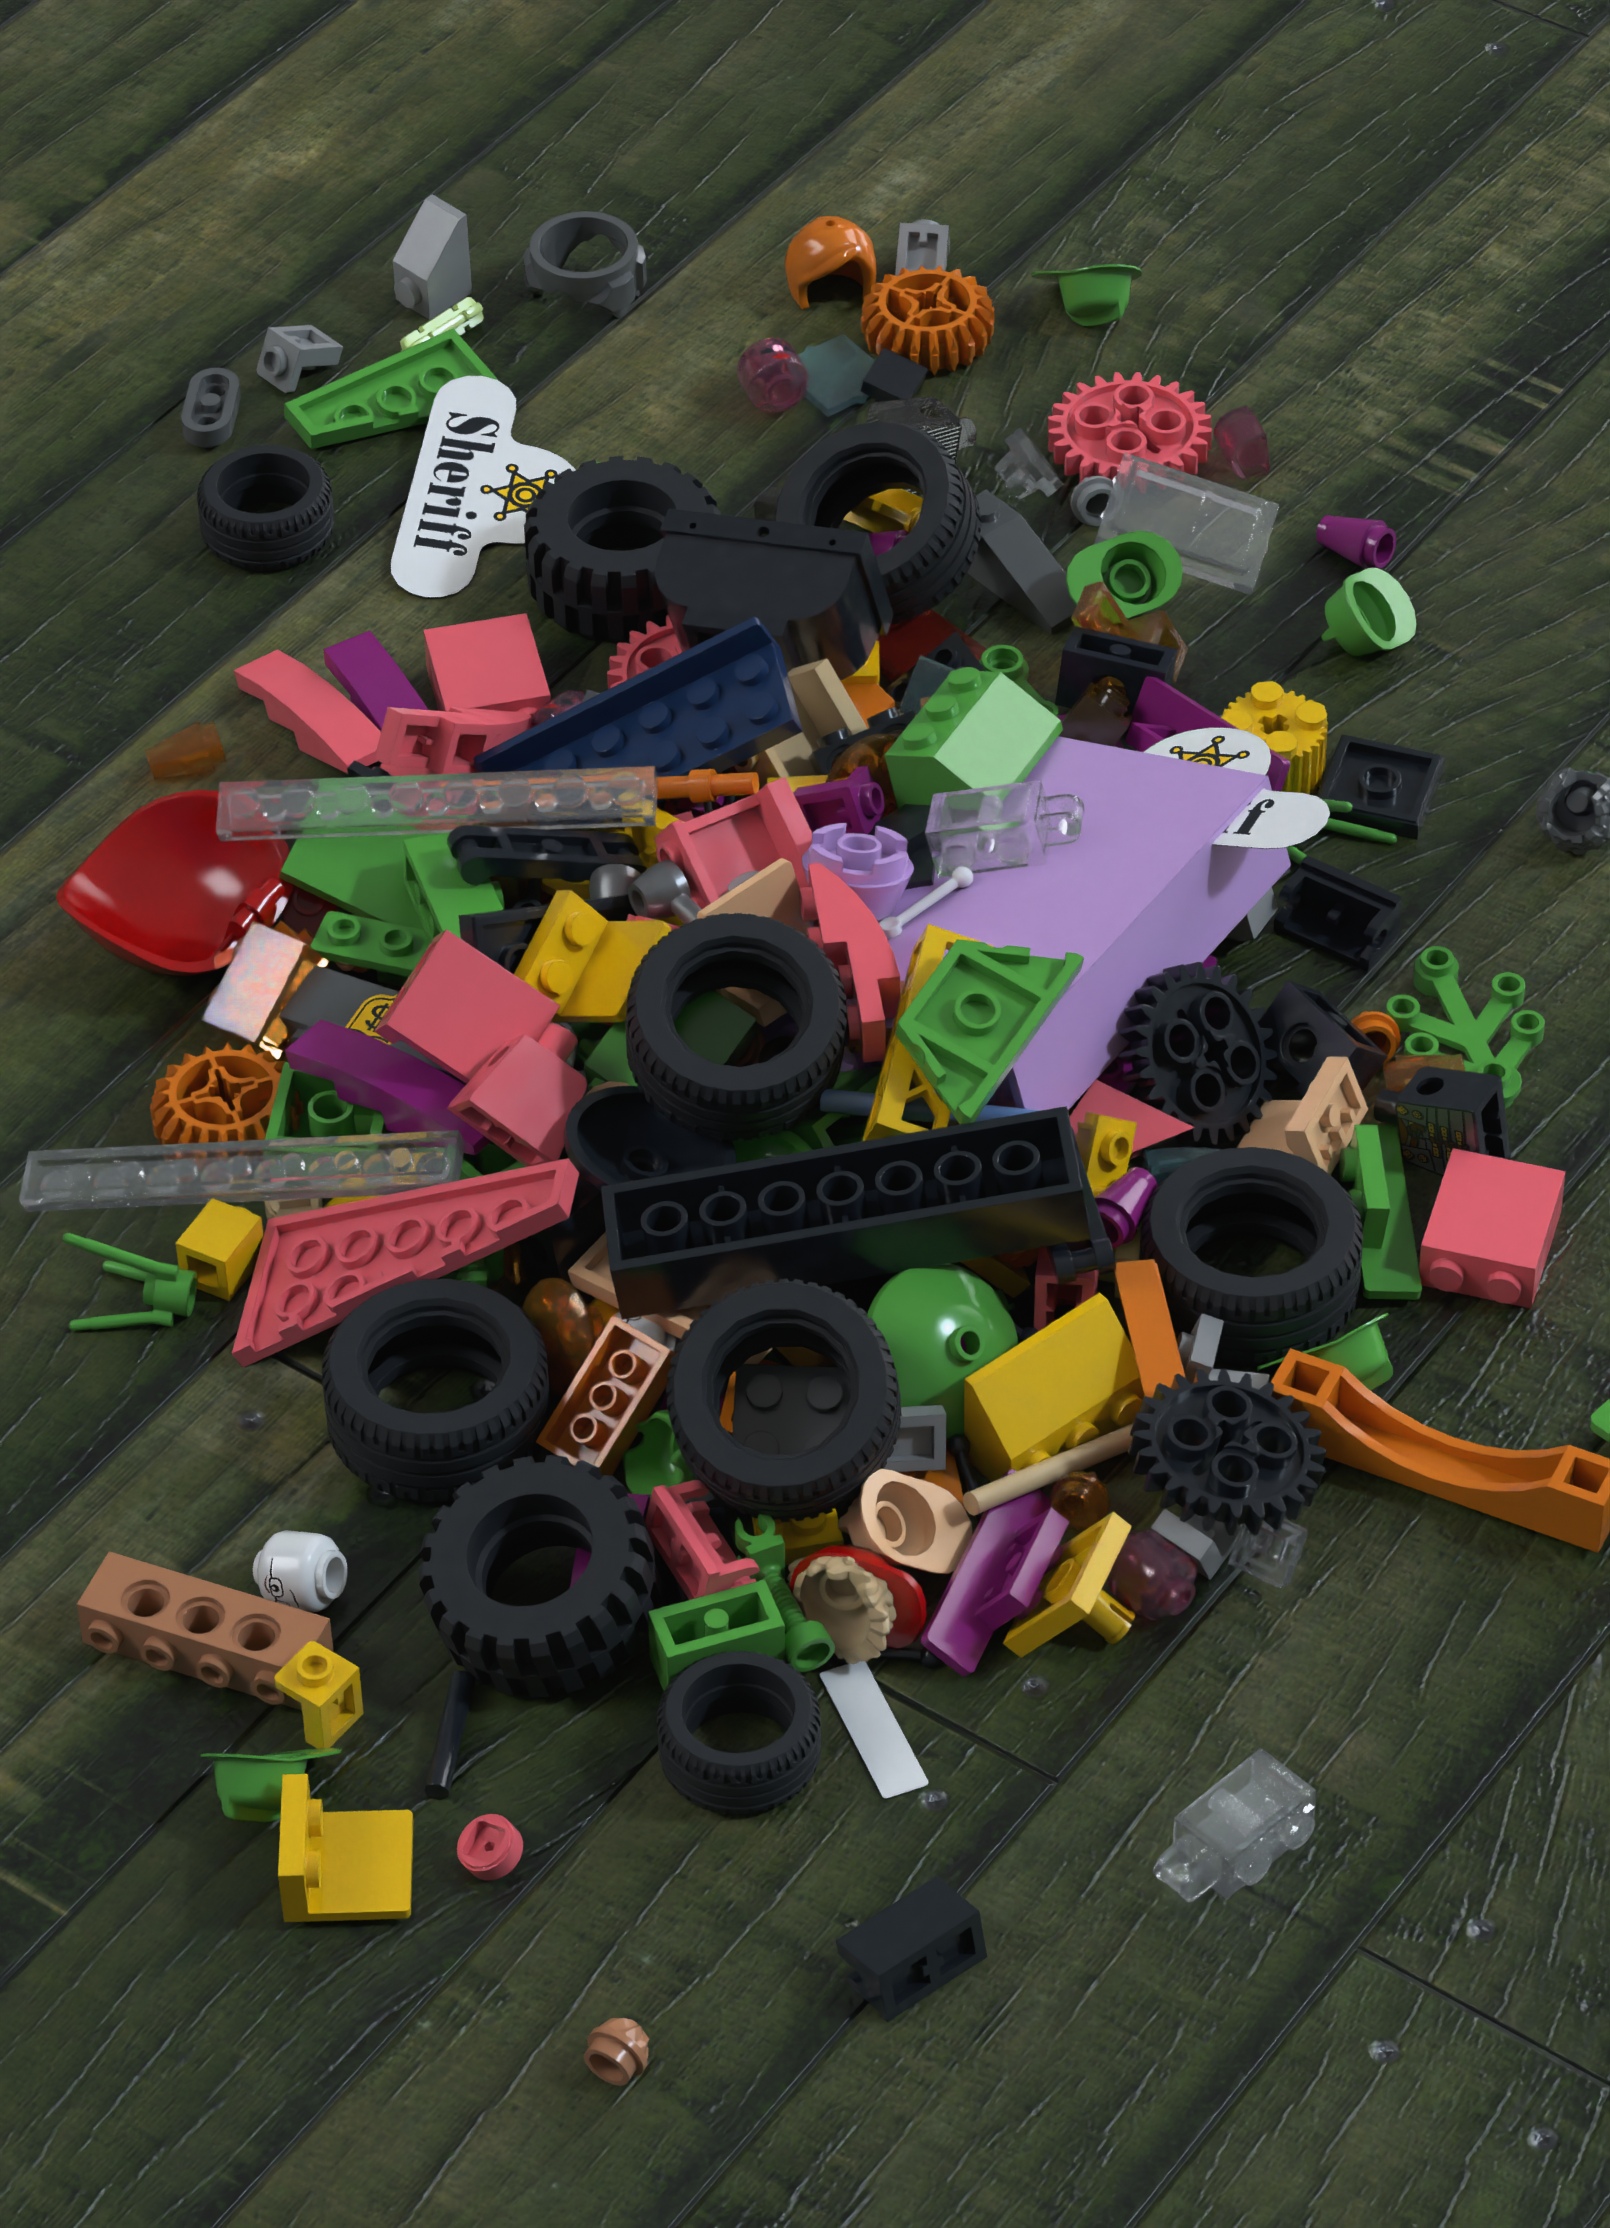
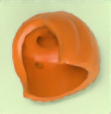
M837 216L818 217L805 225L792 239L785 256L786 277L793 299L802 310L809 308L807 287L810 283L826 275H843L860 283L863 287L864 303L865 296L871 293L872 284L876 283L877 274L874 246L868 234L857 224Z

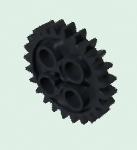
M1202 962L1187 965L1181 964L1165 968L1163 973L1149 976L1147 978L1149 987L1137 989L1134 992L1139 1005L1125 1008L1124 1011L1127 1017L1134 1023L1133 1027L1120 1029L1119 1034L1124 1039L1131 1042V1049L1120 1052L1119 1058L1132 1062L1133 1070L1127 1072L1123 1076L1124 1082H1137L1139 1089L1133 1095V1098L1141 1102L1146 1101L1148 1105L1195 1127L1176 1135L1178 1145L1194 1143L1196 1148L1232 1142L1234 1141V1136L1248 1134L1250 1132L1248 1122L1263 1117L1257 1104L1272 1100L1270 1093L1263 1087L1264 1082L1277 1080V1075L1266 1068V1060L1277 1057V1052L1265 1048L1264 1040L1273 1034V1030L1271 1028H1260L1258 1024L1259 1019L1265 1012L1264 1008L1250 1009L1248 1004L1253 991L1250 988L1236 991L1237 976L1232 974L1221 977V969L1218 965L1204 968Z
M1197 1369L1192 1384L1182 1375L1176 1374L1171 1388L1159 1383L1156 1385L1153 1398L1144 1397L1130 1432L1132 1440L1128 1452L1136 1457L1133 1467L1134 1474L1147 1475L1143 1490L1145 1492L1162 1490L1163 1495L1159 1505L1162 1509L1175 1504L1183 1507L1180 1521L1186 1522L1196 1514L1202 1517L1203 1530L1209 1531L1215 1521L1223 1522L1229 1536H1234L1238 1524L1244 1523L1255 1536L1259 1534L1263 1520L1277 1531L1281 1529L1285 1516L1296 1521L1299 1519L1302 1507H1310L1312 1505L1316 1490L1319 1489L1325 1471L1322 1464L1326 1455V1449L1317 1446L1321 1431L1319 1429L1306 1428L1311 1414L1308 1411L1292 1413L1290 1411L1294 1401L1292 1395L1278 1400L1271 1396L1274 1388L1273 1383L1269 1382L1258 1390L1252 1387L1251 1374L1245 1373L1240 1382L1236 1383L1231 1382L1226 1369H1221L1217 1381H1210L1202 1369Z

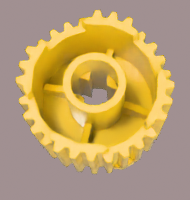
M1257 682L1252 686L1251 693H1245V698L1238 696L1236 703L1230 702L1228 709H1224L1221 718L1240 730L1258 736L1271 750L1290 761V768L1281 792L1316 794L1317 787H1321L1326 764L1328 722L1325 706L1313 700L1306 701L1303 694L1297 697L1294 691L1284 693V689L1276 682Z

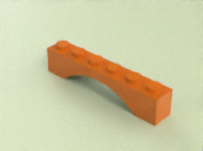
M1291 1348L1271 1380V1383L1274 1384L1271 1395L1273 1398L1278 1400L1292 1395L1294 1401L1290 1411L1292 1413L1308 1411L1311 1414L1306 1428L1319 1429L1321 1431L1317 1446L1326 1449V1458L1599 1553L1610 1532L1609 1458L1572 1445L1540 1450H1511L1483 1446L1454 1438L1423 1425L1393 1408L1365 1387L1346 1367Z

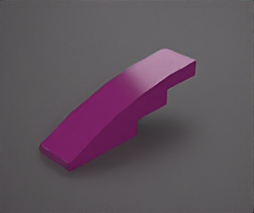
M370 630L323 649L325 666L350 694L351 702L363 712L380 732L383 727L387 707L428 710L399 666Z
M320 1019L285 1050L290 1069L334 1081L339 1100L381 1111L388 1131L472 1155L478 1154L491 1142L447 1109L451 1101L465 1087L464 1084L415 1056L380 1040Z

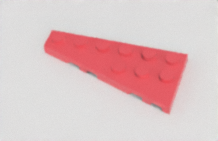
M568 1158L268 1219L232 1355L244 1368L340 1324L349 1313L375 1294L395 1285L422 1279L440 1278L568 1219L579 1177L578 1170Z

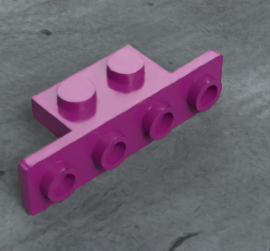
M1146 677L1132 714L1133 717L1125 743L1139 752H1144L1156 743L1186 731L1204 728H1238L1157 677ZM1270 749L1271 763L1266 776L1269 777L1272 791L1281 792L1290 768V761Z
M1010 1469L1009 1471L1004 1473L1001 1478L1012 1473H1015L1017 1471L1014 1469ZM1039 1489L984 1511L921 1637V1644L963 1677L968 1676L975 1670L994 1630L1014 1617H1017L1019 1620L1024 1619L1036 1607L1042 1596V1590L1038 1588L1042 1577L1056 1565L1063 1553V1548L1059 1545V1542L1069 1521L1054 1510V1501Z

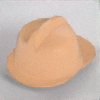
M879 1469L865 1479L861 1485V1491L850 1505L848 1513L838 1521V1529L849 1534L854 1546L868 1548L877 1552L878 1555H881L887 1561L889 1566L904 1565L936 1574H949L955 1571L973 1535L971 1521L965 1509L948 1490L934 1483L887 1469Z

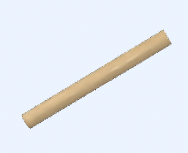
M1133 1423L965 1493L963 1496L965 1509L969 1514L977 1515L1127 1452L1132 1440L1130 1432Z

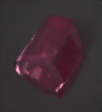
M1245 405L1224 414L1216 423L1213 435L1233 472L1238 477L1245 479L1268 474L1270 461L1267 436L1251 408Z

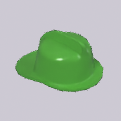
M1105 264L1072 271L1032 272L1031 276L1040 280L1058 282L1066 313L1072 321L1085 327H1095L1118 321L1123 316L1124 311L1129 305L1131 283L1142 275V270L1132 265Z
M1138 530L1088 546L1077 553L1067 567L1066 585L1069 595L1077 607L1093 619L1105 622L1123 621L1159 608L1171 600L1181 586L1183 567L1178 552L1169 541L1156 533Z
M1367 568L1348 576L1343 581V586L1327 600L1325 616L1329 628L1322 634L1321 638L1323 641L1336 639L1345 651L1357 657L1366 656L1381 650L1388 651L1408 642L1415 635L1417 625L1415 611L1409 596L1396 579L1379 568Z
M1385 1313L1367 1322L1336 1341L1303 1351V1353L1346 1367L1365 1387L1373 1390L1389 1381L1393 1376V1367L1388 1358L1378 1323L1388 1317L1389 1314ZM1284 1358L1259 1366L1256 1369L1259 1371L1281 1365Z
M341 1748L307 1749L257 1756L207 1753L200 1754V1758L213 1760L217 1795L221 1801L223 1813L227 1818L241 1821L270 1822L281 1818L282 1775L304 1774L310 1758L341 1753Z

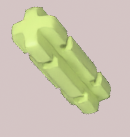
M471 297L462 299L453 305L452 308H448L418 328L420 333L418 330H414L404 336L400 341L401 351L453 328L462 336L466 332L464 328L469 331L483 321L482 305L479 302L476 303Z

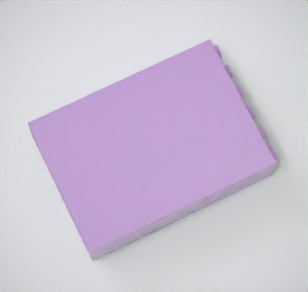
M1058 736L997 816L954 814L958 829L938 841L934 884L904 890L894 912L889 917L898 916L952 878L951 876L955 868L960 866L968 867L973 873V882L966 888L957 887L903 925L899 936L887 939L894 953L900 974V995L912 949L928 924L985 942L996 948L1007 945L1030 948V956L1064 959L1066 952H1071L1084 957L1081 971L986 1105L1033 1110H1047L1067 1106L1069 1110L1130 1043L1119 1034V1031L1134 1025L1124 1012L1125 1008L1139 1005L1134 992L1137 989L1149 987L1147 978L1163 973L1165 968L1195 962L1203 963L1291 866L1287 848L1259 849L1212 845L1263 788L1272 791L1268 776ZM945 949L943 958L945 957V955L948 953L949 950H946V949ZM846 999V1006H851V999ZM788 1012L766 1027L757 1023V1026L765 1034L767 1043L777 1037H795L798 1033L795 1020ZM885 1018L886 1049L894 1018ZM846 1030L840 1072L882 1066L883 1061L863 1063L859 1040L849 1041ZM911 1080L909 1091L916 1088L913 1080Z

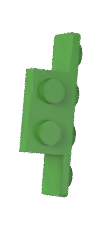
M329 911L326 913L310 947L311 954L315 958L373 969L377 971L378 982L403 987L430 942L423 929Z
M1389 1124L1354 1125L1351 1141L1340 1152L1339 1174L1341 1182H1346L1347 1192L1358 1208L1363 1228L1360 1275L1363 1296L1367 1299L1417 1300L1420 1298L1422 1285L1397 1127Z

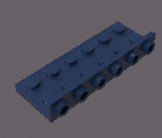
M752 617L475 756L473 761L475 769L489 785L687 776L691 770L715 769L718 774L803 732L781 647L757 617ZM648 799L643 801L654 806L666 799ZM633 800L537 805L540 811L537 829L601 832L623 821L622 807Z

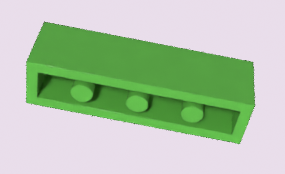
M450 832L403 840L404 884L430 943L435 936L446 929L461 939L459 915L504 910L503 893L498 881L491 882L489 877L480 884H469L462 879L457 868V860L453 858L447 845V838Z

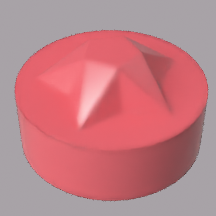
M485 1814L471 1821L462 1831L457 1843V1855L460 1862L475 1877L487 1881L499 1879L512 1871L519 1862L523 1852V1839L520 1832L505 1817L498 1814Z

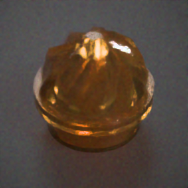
M1079 1469L1061 1476L1056 1481L1051 1490V1507L1069 1521L1067 1529L1084 1531L1107 1515L1110 1508V1499L1106 1491L1107 1483L1100 1482L1095 1472H1084Z

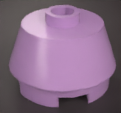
M847 823L827 825L815 830L812 833V844L802 856V865L808 886V864L821 863L840 877L861 898L877 921L892 915L914 871V865L907 854V839L901 834L881 826H875V836L861 833H846Z

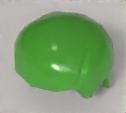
M668 1410L657 1411L646 1421L638 1423L636 1429L643 1433L642 1441L639 1445L625 1451L623 1454L625 1480L632 1494H649L651 1497L653 1487L665 1485L667 1488L696 1480L682 1457L673 1433Z

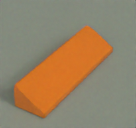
M1154 1259L1116 1263V1272L1114 1273L1144 1396L1153 1398L1157 1384L1161 1383L1171 1388L1176 1374L1185 1377L1158 1265Z

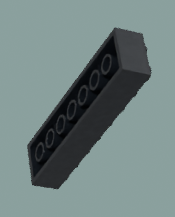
M1067 1106L601 1186L610 1273L622 1319L709 1305L716 1300H723V1296L728 1292H737L736 1289L743 1286L745 1289L749 1288L750 1284L755 1282L759 1284L765 1283V1280L779 1282V1279H788V1281L793 1282L794 1279L802 1280L804 1284L813 1282L819 1286L901 1272L907 1269L924 1268L1091 1239Z

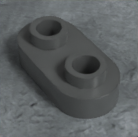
M209 368L198 372L191 378L181 413L183 436L190 444L201 448H214L231 437L241 401L239 378L234 372L224 368Z

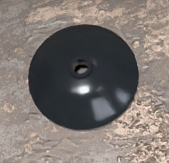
M638 1086L609 1087L585 1096L570 1111L564 1129V1146L570 1161L579 1173L600 1192L601 1186L736 1163L735 1148L730 1139L720 1140L712 1136L705 1137L702 1134L688 1131V1128L677 1126L676 1122H670L664 1117V1114L654 1109V1105L649 1104L645 1094L640 1092Z

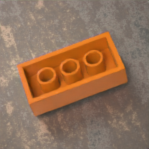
M612 1315L537 1438L536 1443L557 1456L567 1457L573 1466L576 1465L577 1461H585L599 1467L602 1476H612L623 1459V1454L629 1449L639 1432L636 1429V1425L646 1421L668 1384V1372L671 1370L672 1356L676 1355L675 1352Z

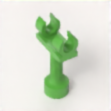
M759 1514L758 1526L763 1534L751 1536L744 1531L743 1524L738 1517L735 1523L736 1546L745 1554V1558L755 1560L760 1571L749 1577L750 1579H756V1581L765 1579L785 1624V1657L787 1661L799 1672L811 1671L822 1666L833 1655L835 1644L824 1624L819 1621H807L785 1581V1542L780 1534L775 1536V1522L770 1515Z

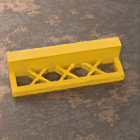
M928 924L914 945L863 1141L929 1130L901 1120L905 1104L920 1097L924 1098L935 1116L932 1129L948 1126L951 1111L941 1097L939 1099L934 1087L895 1033L899 1019L943 960L945 949L950 950L957 939L981 941ZM911 1080H913L916 1088L909 1091Z

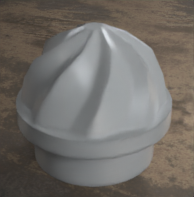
M1104 476L1085 477L1073 489L1070 501L1071 509L1082 523L1092 526H1104L1111 523L1117 517L1122 497L1118 486L1111 479Z

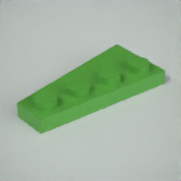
M453 328L284 403V417L311 449L428 423L434 398L440 388L451 380L464 376H485L495 380L498 379Z

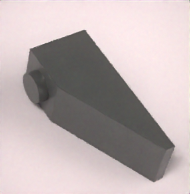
M988 490L977 494L976 500L979 503L982 526L979 533L980 542L967 574L1050 635L1086 615L1077 607L1069 595L1066 585L1067 574L1022 515Z

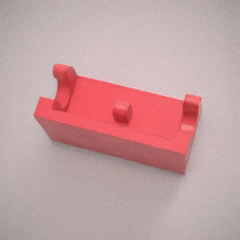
M692 1480L667 1488L665 1485L653 1487L645 1524L653 1544L689 1600L756 1582V1579H750L749 1576L760 1571L755 1560L750 1558L737 1559L710 1517V1508L705 1501L685 1504L691 1498H700L709 1493V1489L700 1480Z

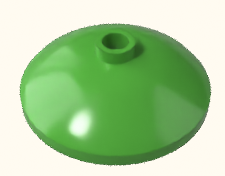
M947 1263L924 1268L907 1269L899 1272L884 1284L872 1301L867 1314L868 1318L873 1319L877 1329L884 1335L885 1342H887L899 1382L901 1407L943 1405L946 1412V1440L955 1434L964 1435V1379L1019 1344L1014 1322L997 1292L980 1276L955 1264ZM961 1336L966 1344V1353L960 1344Z

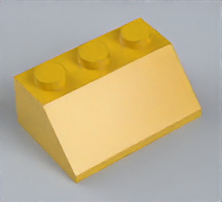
M1100 1292L964 1379V1436L970 1441V1449L967 1454L970 1463L991 1482L1000 1479L1010 1469L1022 1470L1134 1422L1136 1413H1139L1145 1396L1133 1347L1108 1299Z

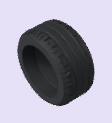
M257 445L236 450L211 465L202 476L198 486L197 504L203 540L216 557L230 565L253 571H274L289 568L314 556L326 545L332 534L334 509L331 482L327 472L314 458L296 449L278 445ZM265 502H279L292 505L272 513L256 514L239 511L245 507Z
M732 1651L704 1657L701 1661H695L693 1665L685 1667L684 1671H680L677 1677L671 1680V1683L668 1684L662 1695L658 1707V1748L662 1769L674 1789H677L680 1795H683L686 1800L692 1801L696 1806L701 1805L703 1809H711L712 1812H721V1814L747 1815L748 1813L756 1814L760 1811L765 1812L770 1808H777V1805H783L787 1800L793 1799L795 1794H799L802 1788L807 1786L818 1766L821 1754V1715L817 1697L810 1683L798 1670H795L792 1665L786 1664L783 1660H777L774 1656H767V1654H759L754 1651ZM737 1712L763 1715L776 1721L786 1729L784 1735L774 1743L762 1749L746 1753H729L715 1750L702 1744L692 1736L707 1721L724 1714Z

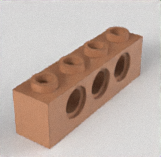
M110 1551L77 1603L82 1641L101 1652L124 1655L146 1662L159 1670L176 1671L201 1679L214 1687L231 1688L256 1696L269 1704H282L302 1710L301 1703L275 1687L274 1676L309 1641H315L334 1652L330 1618Z

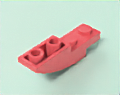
M387 707L374 759L388 766L427 768L440 775L481 776L475 769L473 758L529 730L532 716L522 712L450 707L449 712Z
M821 863L808 864L809 887L799 888L802 921H813L814 926L807 928V939L813 940L818 944V948L823 949L827 958L832 961L834 969L838 971L840 981L844 986L846 999H851L852 1005L846 1006L848 1040H859L863 1063L883 1061L886 1054L885 1018L895 1017L900 999V974L894 953L884 931L861 898L840 877Z

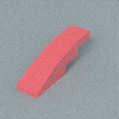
M277 649L233 670L239 689L264 701L269 720L294 731L300 751L347 774V768L353 761H357L365 766L377 762L374 758L381 734L380 730L333 685L303 663Z

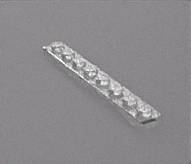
M655 766L220 782L216 832L220 841L450 833L455 828L465 825L530 829L656 826L658 776Z
M459 1130L29 1151L19 1201L27 1212L205 1204L212 1198L227 1203L389 1195L459 1181L465 1141Z

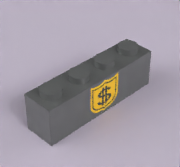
M315 965L279 1015L292 1035L290 1038L292 1044L322 1019L366 1034L411 1054L466 1086L465 1082L402 1040L392 1044L374 1032L398 995V991Z

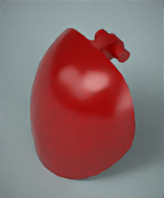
M193 790L178 792L157 798L124 819L64 881L57 892L56 899L58 905L87 935L107 952L129 964L155 974L174 977H187L214 972L236 961L255 947L264 938L284 910L291 896L293 884L278 877L290 853V849L276 828L243 800L224 791Z

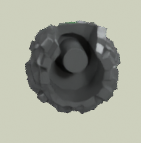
M1570 767L1564 768L1553 774L1552 777H1549L1542 795L1538 796V807L1535 811L1542 832L1550 836L1556 848L1564 852L1584 854L1586 851L1599 850L1605 843H1608L1610 841V777L1599 772L1576 771Z

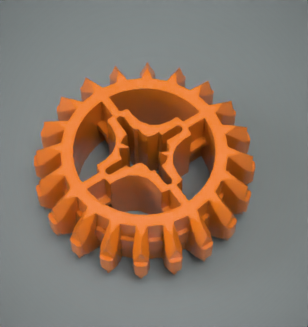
M922 265L915 271L901 268L899 276L885 274L883 283L872 284L871 293L865 296L864 304L862 305L861 332L864 333V340L868 344L870 353L878 354L879 356L882 349L886 348L928 368L935 376L939 369L955 372L957 364L970 366L973 357L984 355L985 347L991 344V336L994 333L995 310L992 307V299L987 294V287L977 285L976 277L968 276L962 278L960 269L946 272L943 271L941 265L935 270L925 269Z
M227 1042L223 1050L212 1051L205 1045L202 1055L195 1057L184 1053L181 1065H167L165 1078L156 1080V1088L152 1096V1103L150 1104L154 1135L158 1140V1144H161L166 1151L167 1157L170 1159L178 1158L184 1170L198 1165L203 1176H206L213 1169H219L227 1178L232 1169L242 1168L250 1175L253 1164L260 1163L266 1166L264 1140L283 1065L286 1061H276L270 1050L256 1055L251 1044H248L242 1050H233ZM295 1090L296 1110L291 1106L293 1131H297L300 1128L299 1115L304 1113L303 1101H300L299 1091Z

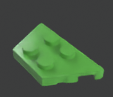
M959 939L953 944L899 1019L895 1034L959 1124L972 1123L976 1120L1081 971L1084 960L1083 956L1071 952H1066L1064 959L1030 956V948L1007 945L996 948L987 945L985 942Z

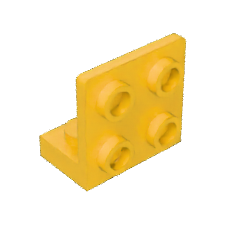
M557 890L514 975L560 1005L551 1020L552 1022H623L626 1019L627 996L636 968L641 965V960L644 955L648 954V950L653 945H657L663 936H668L671 927L663 920L608 921L572 890Z
M283 1774L278 1880L284 1922L406 1919L410 1917L413 1813L410 1810L323 1812L322 1799H311L308 1774Z

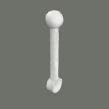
M964 866L955 868L951 879L896 917L882 919L879 925L887 939L899 936L903 925L957 887L966 888L970 886L973 882L972 871Z

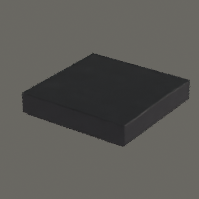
M1342 734L1317 797L1320 799L1345 801L1352 804L1350 812H1330L1329 818L1417 840L1443 775L1445 756Z

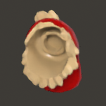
M853 1545L827 1546L805 1558L795 1559L788 1566L790 1574L787 1577L789 1581L787 1585L807 1621H819L824 1624L835 1644L834 1653L838 1659L844 1658L847 1663L854 1665L860 1661L867 1662L872 1658H879L881 1655L880 1651L885 1650L886 1647L900 1649L916 1642L924 1629L926 1601L921 1586L910 1574L889 1566L881 1555H878L877 1552L871 1549Z

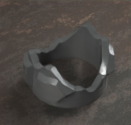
M593 211L571 212L546 221L534 232L529 247L526 248L523 255L524 281L526 289L532 292L533 296H543V292L551 294L556 290L566 292L576 301H588L606 310L618 319L627 314L630 304L635 300L636 296L639 297L640 289L645 286L647 280L646 255L643 246L638 244L634 230L623 220L606 213ZM598 234L607 236L622 256L613 265L597 271L572 272L562 269L569 254L581 242L589 241Z

